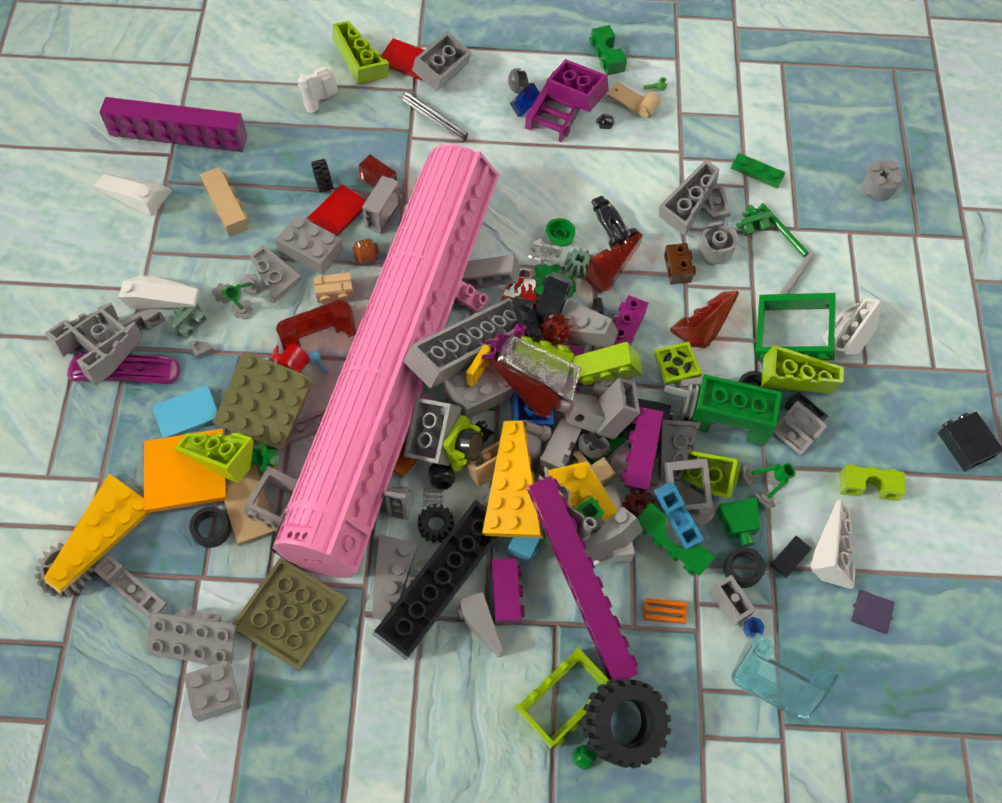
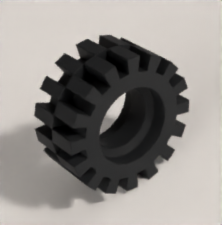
M325 158L312 161L311 166L319 192L333 190V183Z
M433 504V507L428 505L426 506L427 509L423 508L418 516V530L421 537H425L427 542L431 540L434 544L435 541L442 543V540L454 528L453 514L449 512L447 507L444 509V505L440 504V507H437V504ZM434 517L441 518L444 522L443 527L439 530H432L428 526L430 519Z

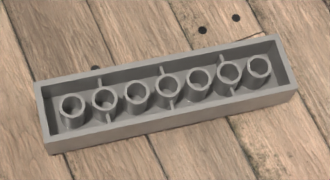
M507 298L412 344L403 362L430 389L468 369L483 345H486L485 340H494L497 333L513 334L515 325L519 323L512 300Z

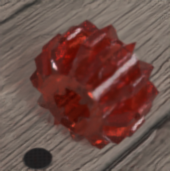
M556 313L544 318L545 323L541 324L543 327L542 334L545 335L544 340L550 342L551 345L557 346L569 341L568 336L572 335L569 329L573 327L568 325L570 319L565 318L563 314Z
M642 489L639 490L638 494L633 490L631 496H625V502L622 503V507L635 517H638L649 503H655V499H649L650 493L643 495Z

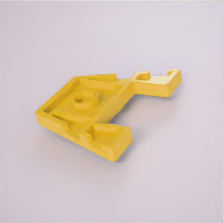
M587 461L548 470L549 476H552L553 479L556 478L559 485L569 489V503L571 506L576 505L590 495L603 510L604 514L600 516L603 520L610 519L618 512Z

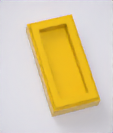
M483 345L467 370L466 379L468 386H475L491 359H481L483 354L491 353L490 346Z

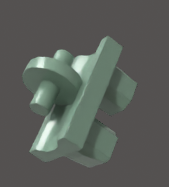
M196 303L195 307H184L182 310L175 308L173 312L176 316L172 319L174 322L171 326L177 336L184 335L189 338L194 333V328L191 325L194 322L202 325L207 318L201 311L199 304Z

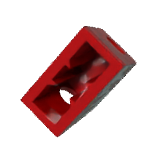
M521 270L518 283L506 285L501 301L507 298L513 301L515 297L529 299L534 309H536V280L529 278V271Z

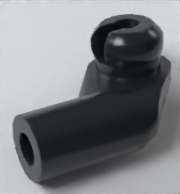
M599 297L593 299L594 308L592 310L603 315L602 299Z

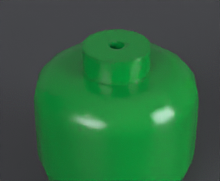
M581 745L579 748L576 747L572 752L574 756L573 764L582 770L591 768L595 762V752L586 745Z

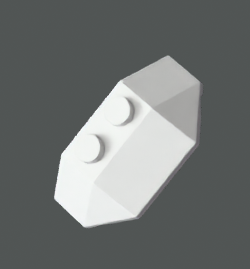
M863 298L859 303L840 312L836 318V353L860 354L877 329L882 305L881 300ZM829 329L822 337L826 346H828Z

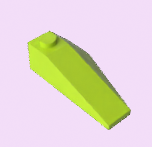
M186 433L174 449L222 477L239 483L251 468L254 440L240 433H232V435L217 433L216 436H208L206 433Z

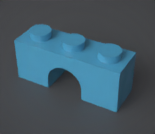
M670 481L655 489L654 493L684 548L688 549L703 541L704 539L686 509L685 503L673 482Z

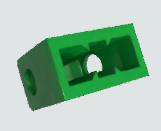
M757 498L719 504L716 513L728 538H740L742 547L754 545L752 535L757 534L760 530Z

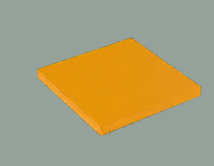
M223 428L197 432L206 433L208 436H216L217 433L225 435ZM185 435L144 441L145 513L227 500V479L174 449Z

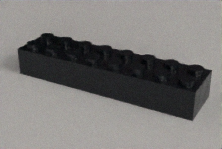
M476 499L373 632V636L404 660L409 658L499 537L485 536L482 533L487 508Z

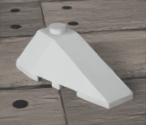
M103 174L93 186L94 189L150 216L156 212L172 192V189L158 182Z

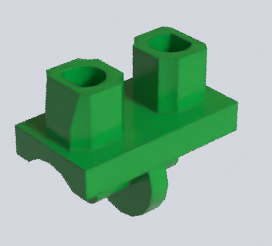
M749 205L746 207V212L742 213L743 217L748 216V218H744L741 222L737 223V229L742 228L745 236L756 232L754 227L756 223L760 231L767 230L771 227L769 218L772 216V213L768 211L757 215V213L761 212L760 208L755 209L753 205Z
M258 442L259 449L253 447L251 465L258 464L260 471H266L267 466H278L276 448L266 447L265 443Z

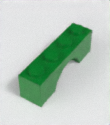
M649 503L637 517L643 529L641 533L643 535H646V533L653 537L651 541L660 549L664 546L669 551L667 555L675 562L680 560L685 565L682 568L690 575L695 573L700 576L715 558L699 543L688 549L672 543L667 536L665 528L667 516L652 503Z

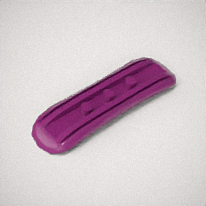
M87 353L78 354L70 361L67 377L71 381H90L85 377L77 363V360ZM129 354L117 369L103 381L171 384L177 381L180 375V365L169 356Z

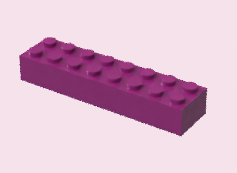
M105 97L99 112L109 135L114 137L230 150L233 152H243L247 139L241 113Z

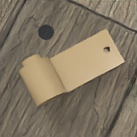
M617 81L607 95L610 99L644 118L652 117L661 103V98L657 93L648 92L644 97Z

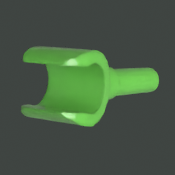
M661 77L658 83L644 85V90L657 88L660 91H664L668 84L665 83L667 79Z

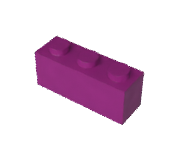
M517 558L492 559L495 626L520 625L521 618H525L524 605H520V597H523V585H519L518 577H522L521 565H517Z

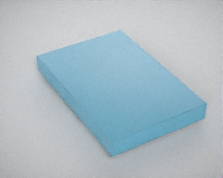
M208 385L152 406L163 438L179 436L211 424L218 411Z

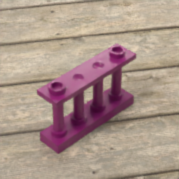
M546 82L526 116L525 129L532 130L534 125L539 124L559 132L558 141L562 142L564 137H568L570 127L581 108L549 96ZM548 101H554L572 108V110L567 114L547 106ZM545 112L561 118L565 122L561 126L540 118V114Z

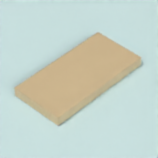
M251 465L250 470L239 483L227 479V500H224L238 546L278 532L277 529H270L265 523L259 520H251L244 514L245 505L261 479L256 465ZM263 488L254 505L271 512Z

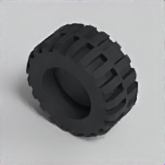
M612 679L607 681V684L599 685L597 687L598 692H592L588 697L591 700L590 704L585 703L583 710L587 711L586 717L582 716V724H586L583 734L584 737L589 738L587 744L590 749L595 750V754L606 762L624 768H639L641 764L648 765L651 763V757L658 758L661 754L660 748H665L668 743L665 740L666 735L671 733V728H668V722H671V715L666 714V710H668L667 703L660 701L662 695L658 691H653L651 685L632 679ZM624 701H631L639 709L641 728L638 735L631 742L621 744L613 736L611 718L618 705Z

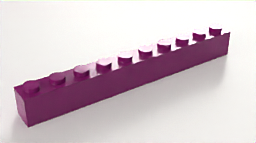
M547 476L525 486L609 680L629 679L637 675V661L633 655H630L627 649L629 647L628 640L619 631L621 627L620 622L616 616H613L610 610L612 608L608 596H604L602 588H604L599 576H595L593 571L595 565L591 557H587L585 553L586 544L582 537H578L576 532L578 526L574 518H570L568 514L569 506L566 499L561 498L559 493L561 488L557 479Z

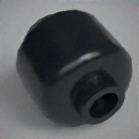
M433 463L428 469L432 487L438 490H447L454 484L456 477L451 463L449 466Z

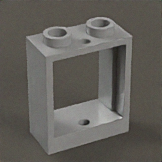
M382 175L364 203L362 209L365 228L381 234L400 204L399 183L395 179Z
M707 459L664 462L666 484L670 481L674 484L673 470L701 468L705 502L684 505L687 510L695 509V512H707V508L712 507Z
M268 466L247 501L244 514L251 520H259L265 523L270 529H279L288 504L280 517L254 504L266 483L293 494L298 480Z

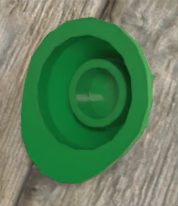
M556 218L548 222L545 232L554 245L564 247L571 244L574 240L575 227L567 219Z

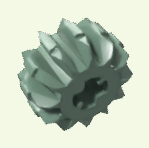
M582 247L579 251L574 248L572 252H568L564 261L566 272L576 275L577 279L581 275L586 278L587 274H591L595 267L593 255L589 254V250L584 252Z

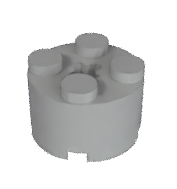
M882 160L872 162L862 180V190L867 196L871 195L874 200H888L899 187L902 181V172L897 167L895 161Z
M714 222L706 226L699 241L698 251L707 264H721L731 259L738 241L737 232L733 227L725 226V223Z

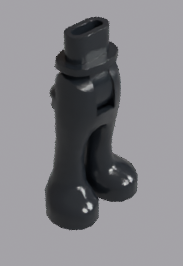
M599 196L591 201L597 219L610 238L609 247L611 250L619 251L623 249L625 244L627 247L631 246L639 239L640 232L634 227L630 229L626 227L620 214L608 199H605L604 196ZM612 224L616 226L620 235L615 231Z

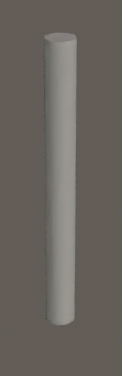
M809 252L780 294H788L815 257V253Z

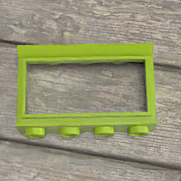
M579 648L564 660L551 675H548L514 709L549 749L553 746L558 748L566 740L564 735L569 730L574 733L582 725L579 720L587 713V711L583 710L585 704L551 738L526 711L578 662L599 685L607 684V681H609Z

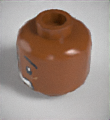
M370 238L356 241L355 247H352L355 261H359L360 264L376 261L377 254L380 253L378 244L373 243Z

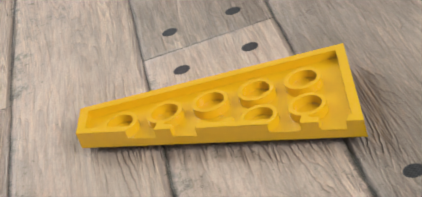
M504 421L482 532L485 536L543 538L540 520L525 486L534 483V477L531 471V458L528 453V440L523 421Z
M109 473L44 577L45 582L60 594L151 514L144 511V498Z

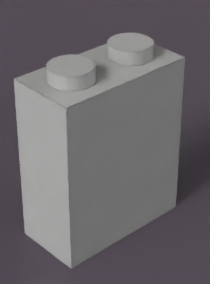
M619 377L598 399L605 419L597 434L614 440L640 414L636 383Z

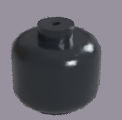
M603 113L597 118L596 124H599L600 129H611L614 125V118L612 115Z

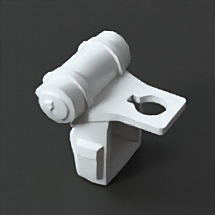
M323 67L315 70L310 75L299 73V78L297 79L298 87L303 97L304 107H306L308 113L316 112L319 109V101L330 98L338 93L337 83L331 68Z

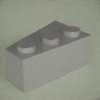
M563 418L560 419L558 424H554L551 432L553 435L550 440H547L544 447L545 451L540 456L536 465L539 467L538 475L545 477L543 470L545 467L548 470L568 466L583 428L571 425Z

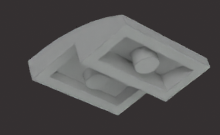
M797 401L777 422L773 433L799 455H802L828 425L801 402Z

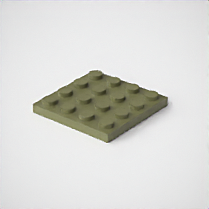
M243 351L213 423L284 451L315 379Z

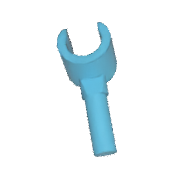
M317 351L308 353L311 364L317 362L323 373L327 375L329 372L321 361L319 353Z

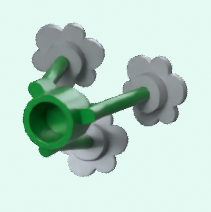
M247 273L244 275V278L240 279V284L236 286L219 283L217 287L212 289V294L216 296L215 300L217 302L221 301L227 304L229 301H233L232 311L235 312V317L247 319L249 314L253 312L252 303L250 300L243 301L240 299V289L243 288L244 292L249 291L250 294H255L257 288L260 287V282H258L256 274L250 275Z
M777 463L774 466L759 470L752 468L751 464H744L741 467L743 472L741 476L745 479V483L748 486L756 482L757 474L768 472V483L773 485L774 489L770 493L764 490L757 491L756 496L759 498V503L769 510L776 506L773 496L782 487H787L788 480L792 479L796 474L794 467L789 463L783 465Z

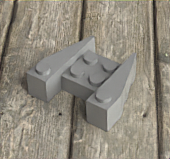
M111 302L98 307V311L88 315L82 313L78 315L79 318L70 322L68 319L64 320L45 332L52 347L63 357L81 345L89 351L78 359L77 363L85 377L94 385L110 376L142 339L135 322L124 327L117 321L119 317Z
M622 507L607 522L601 517L596 519V526L590 533L589 540L585 543V553L594 562L603 556H610L612 551L619 547L624 548L629 545L643 531L637 517Z

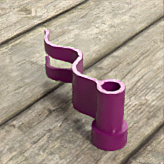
M516 324L513 334L497 333L494 340H485L486 345H493L491 353L483 354L481 359H494L496 352L511 353L515 337L521 338L525 336L527 327L522 324Z

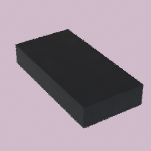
M796 535L770 566L787 578L812 548Z

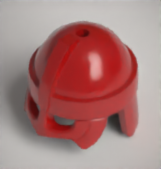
M293 343L282 354H278L279 346L276 345L269 358V361L299 373L310 361L308 354Z

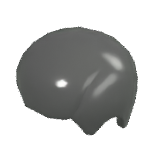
M521 68L513 69L508 77L510 89L516 94L528 93L529 82L526 72L521 70Z
M595 432L584 433L579 437V450L590 459H599L610 449L608 440L605 437L597 438Z

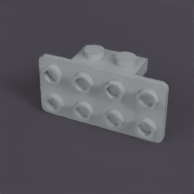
M185 607L174 615L155 612L150 618L147 652L150 655L215 665L224 661H228L231 664L236 627L233 624L222 623V615L215 614L214 611L198 612L194 611L193 608Z

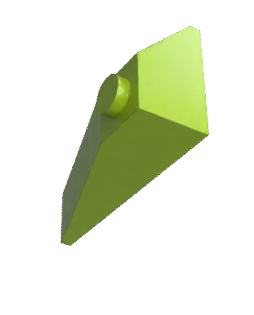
M690 451L688 460L707 459L711 495L731 499L738 482L741 462L738 459ZM701 468L684 469L681 478L703 490Z

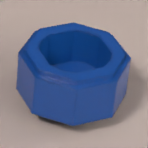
M751 617L744 622L742 630L746 637L756 639L763 634L765 626L761 619Z

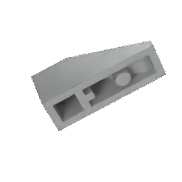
M403 486L398 488L392 487L386 490L384 495L388 516L408 520L414 498L413 491Z
M483 592L459 599V607H456L459 619H464L465 625L498 658L502 657L503 650Z

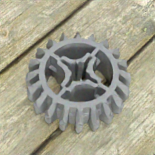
M58 542L57 548L50 546L51 551L49 553L43 551L45 557L44 559H38L41 565L35 566L38 571L35 574V578L39 580L37 584L42 587L45 593H49L53 597L57 595L59 598H63L65 594L68 597H72L73 591L80 593L79 588L81 586L87 588L85 582L86 580L92 581V577L89 574L95 572L91 566L61 594L47 584L44 577L64 546Z

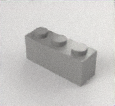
M514 254L468 261L462 281L472 285L474 289L518 283L520 264Z

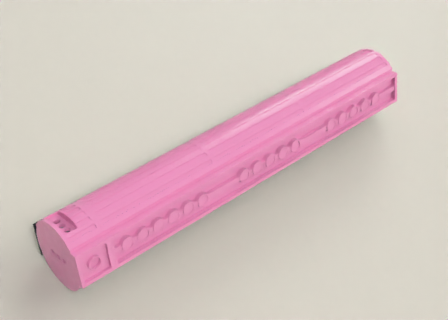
M440 145L430 151L422 167L270 551L296 567L300 566L306 570L336 578H349L354 575V572L358 571L385 496V491L387 490L409 429L416 397L420 398L425 384L403 361L412 344L445 328L499 177L497 171L481 151L474 152L472 149L460 145Z

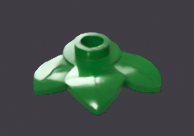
M543 263L537 264L534 267L536 275L531 278L535 279L536 286H539L543 283L545 277L555 272L561 275L562 268L557 264H553L550 267Z

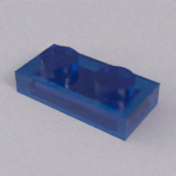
M530 83L510 102L517 117L523 116L533 106L540 92L534 83Z

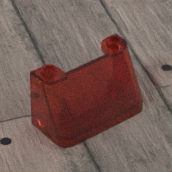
M342 299L286 318L276 326V335L283 352L292 343L301 347L300 338L332 326L336 334L342 331L347 334L348 338L356 335L357 332L353 311L349 303Z

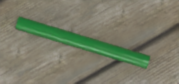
M764 203L758 207L763 213L770 211ZM772 213L769 220L794 248L805 257L809 252Z

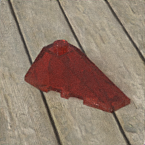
M723 291L707 302L708 306L695 309L693 311L694 315L688 319L687 317L680 319L670 328V331L682 341L690 342L691 347L707 348L720 332L739 295V291Z

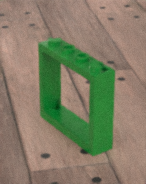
M836 293L759 295L755 351L757 361H763L765 354L772 348L763 347L765 310L829 309L828 346L779 347L823 361L835 360Z

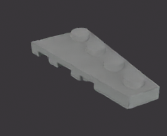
M379 534L372 618L383 620L401 597L418 544Z

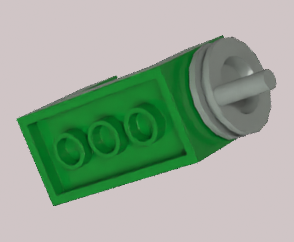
M707 374L703 375L700 385L696 384L695 387H692V383H689L687 390L667 385L664 388V393L684 397L680 420H684L687 417L688 422H701L698 429L700 431L708 432L711 424L719 422L744 428L747 432L745 442L765 446L776 428L782 392Z

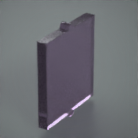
M859 590L856 603L853 604L854 611L851 622L888 634L890 621L893 620L892 613L895 602Z

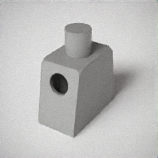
M570 393L566 401L560 399L557 401L556 410L564 412L567 422L571 425L597 433L605 419L596 396Z

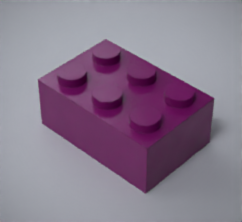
M567 59L546 80L549 96L588 112H591L609 91L606 74Z

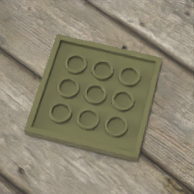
M280 557L232 624L235 625L237 633L300 672L349 600Z

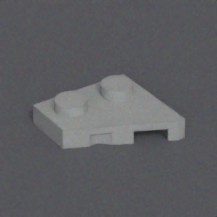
M722 184L714 186L702 207V210L712 220L730 217L731 215Z

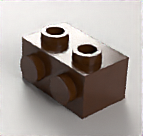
M688 244L666 245L663 255L670 285L691 283L693 276L696 275V267L692 265V251L689 250Z

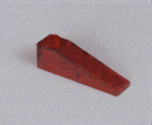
M641 233L626 239L622 245L619 243L615 244L610 251L608 249L601 251L589 260L586 281L599 294L609 291L613 287L615 281L640 246L643 236Z
M498 356L488 360L491 366L521 399L534 410L533 412L536 415L548 418L565 389L543 377L541 380L536 379L532 372L528 370L519 371L515 364Z

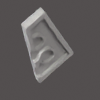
M264 245L250 255L251 261L274 302L302 280L296 271Z

